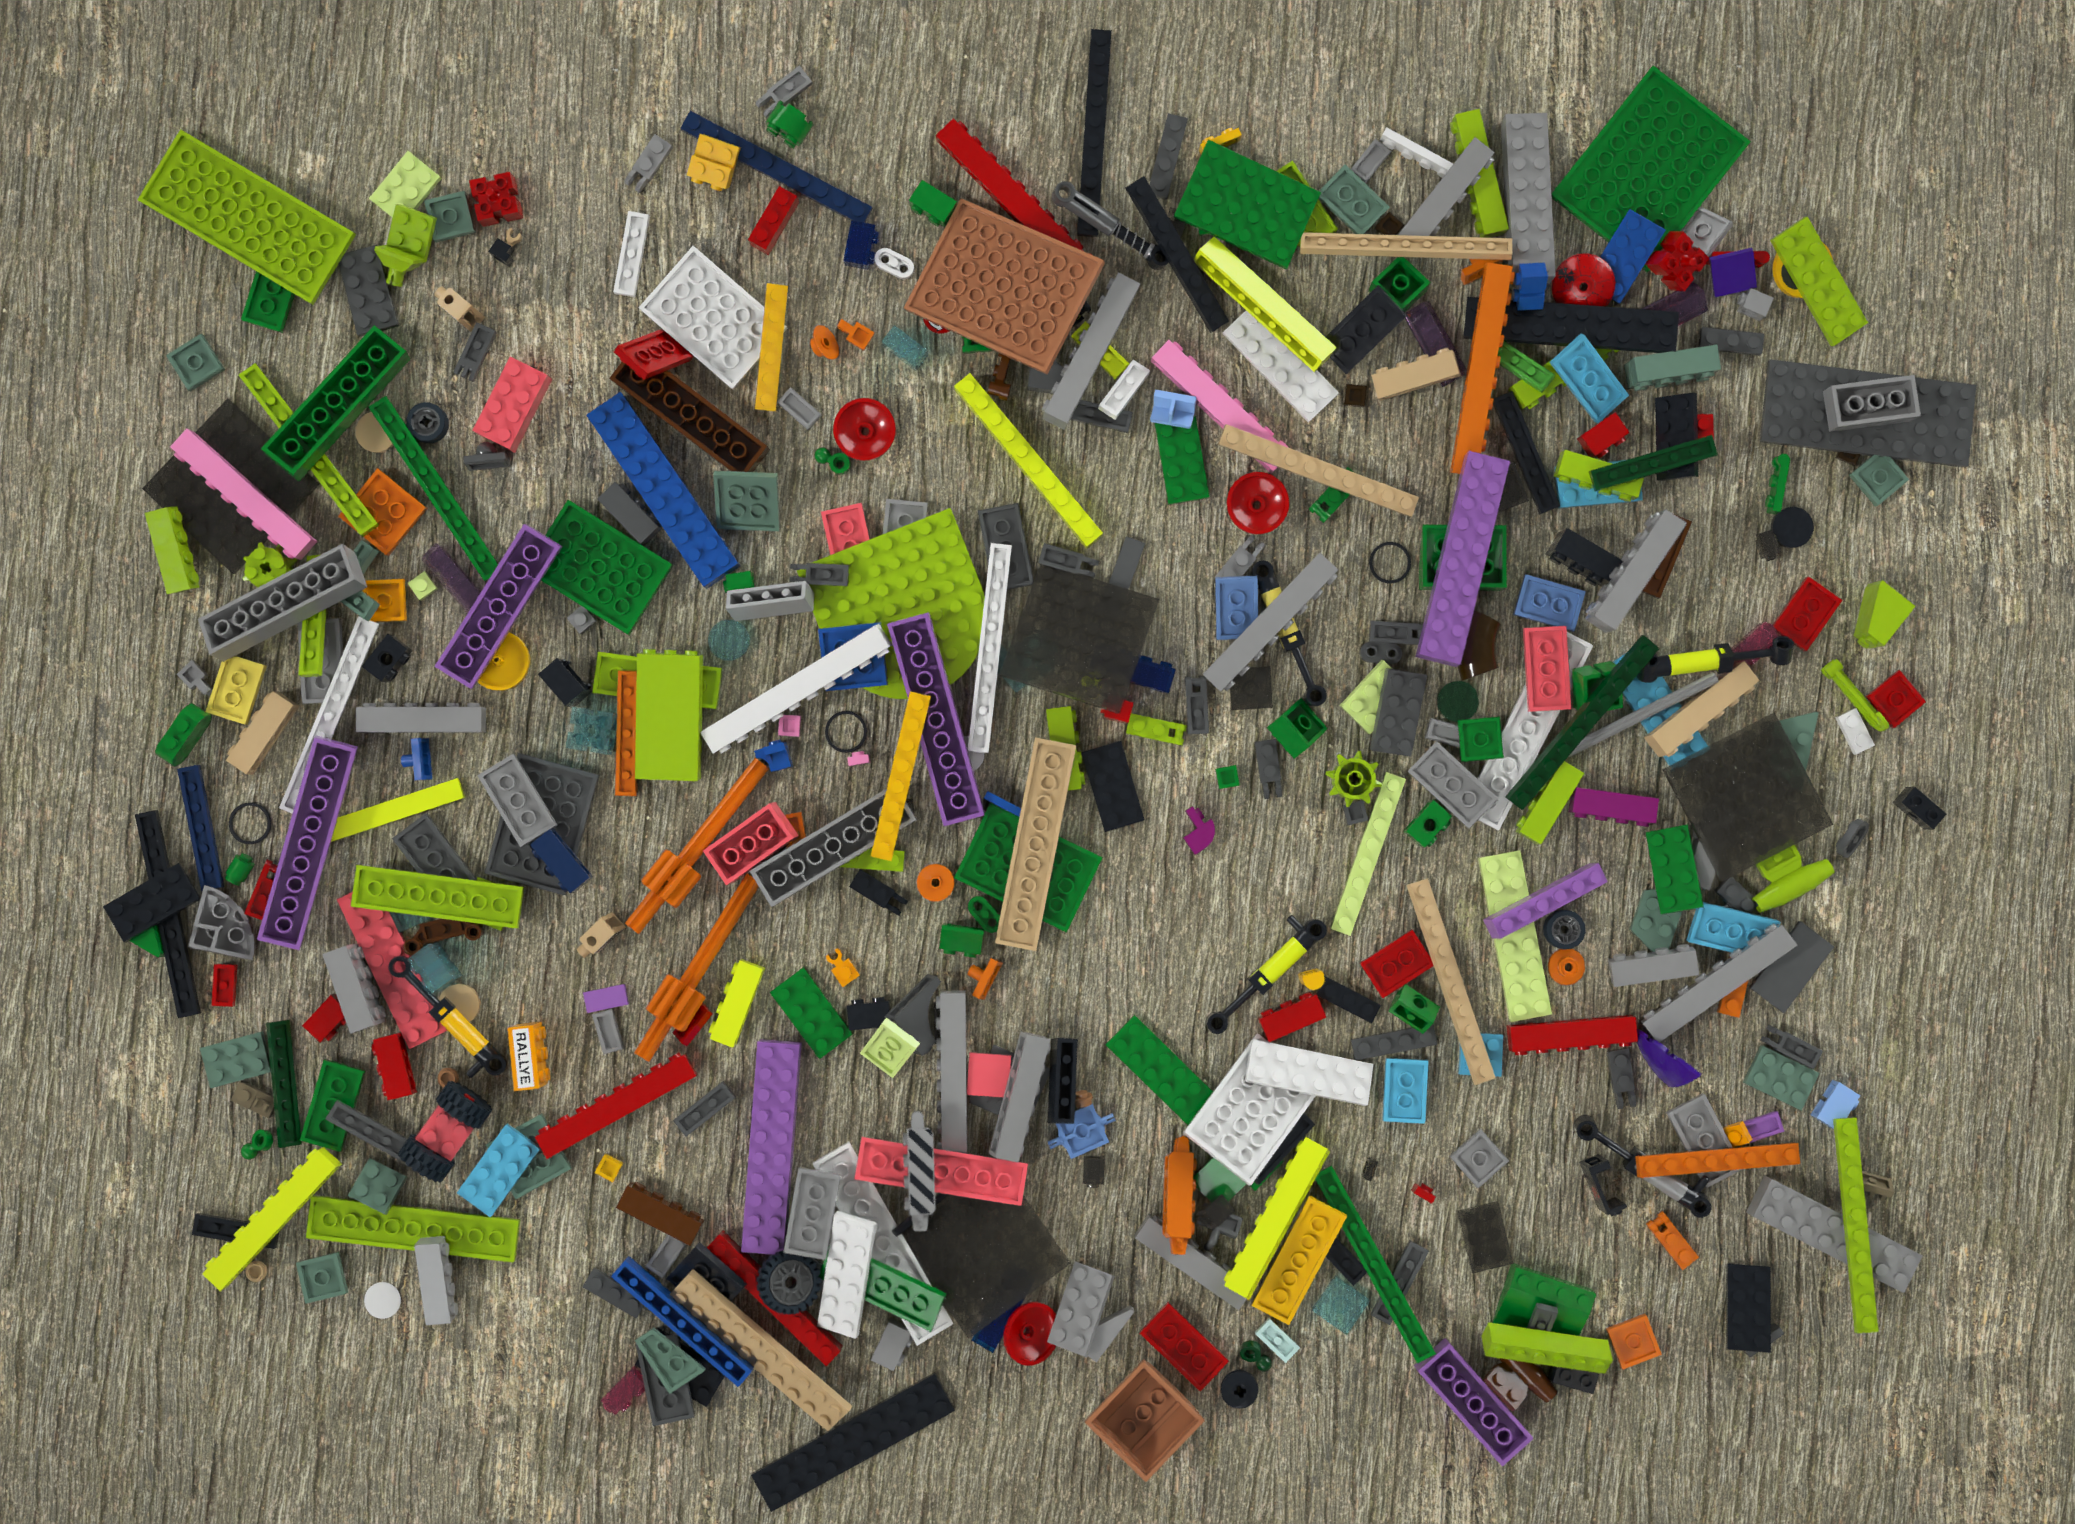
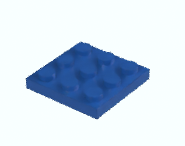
M881 622L818 629L821 658L877 624L881 626ZM875 655L870 658L872 663L862 669L857 666L852 669L854 674L844 680L842 677L834 680L836 684L825 691L888 685L885 655L880 658Z

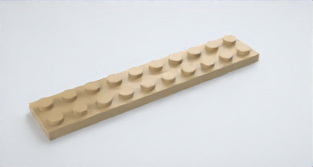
M1035 737L995 943L1032 951L1037 950L1076 745Z
M694 1269L670 1293L677 1303L683 1305L694 1317L704 1323L710 1331L718 1335L725 1344L732 1347L741 1358L746 1359L754 1366L756 1371L761 1373L827 1431L852 1408L850 1403Z

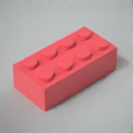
M510 356L472 431L515 453L552 379L548 375Z
M773 802L763 807L707 847L703 852L724 883L729 885L788 845L799 835L777 803Z

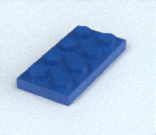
M1631 209L1626 213L1600 256L1609 264L1614 273L1615 291L1612 300L1619 304L1666 231Z

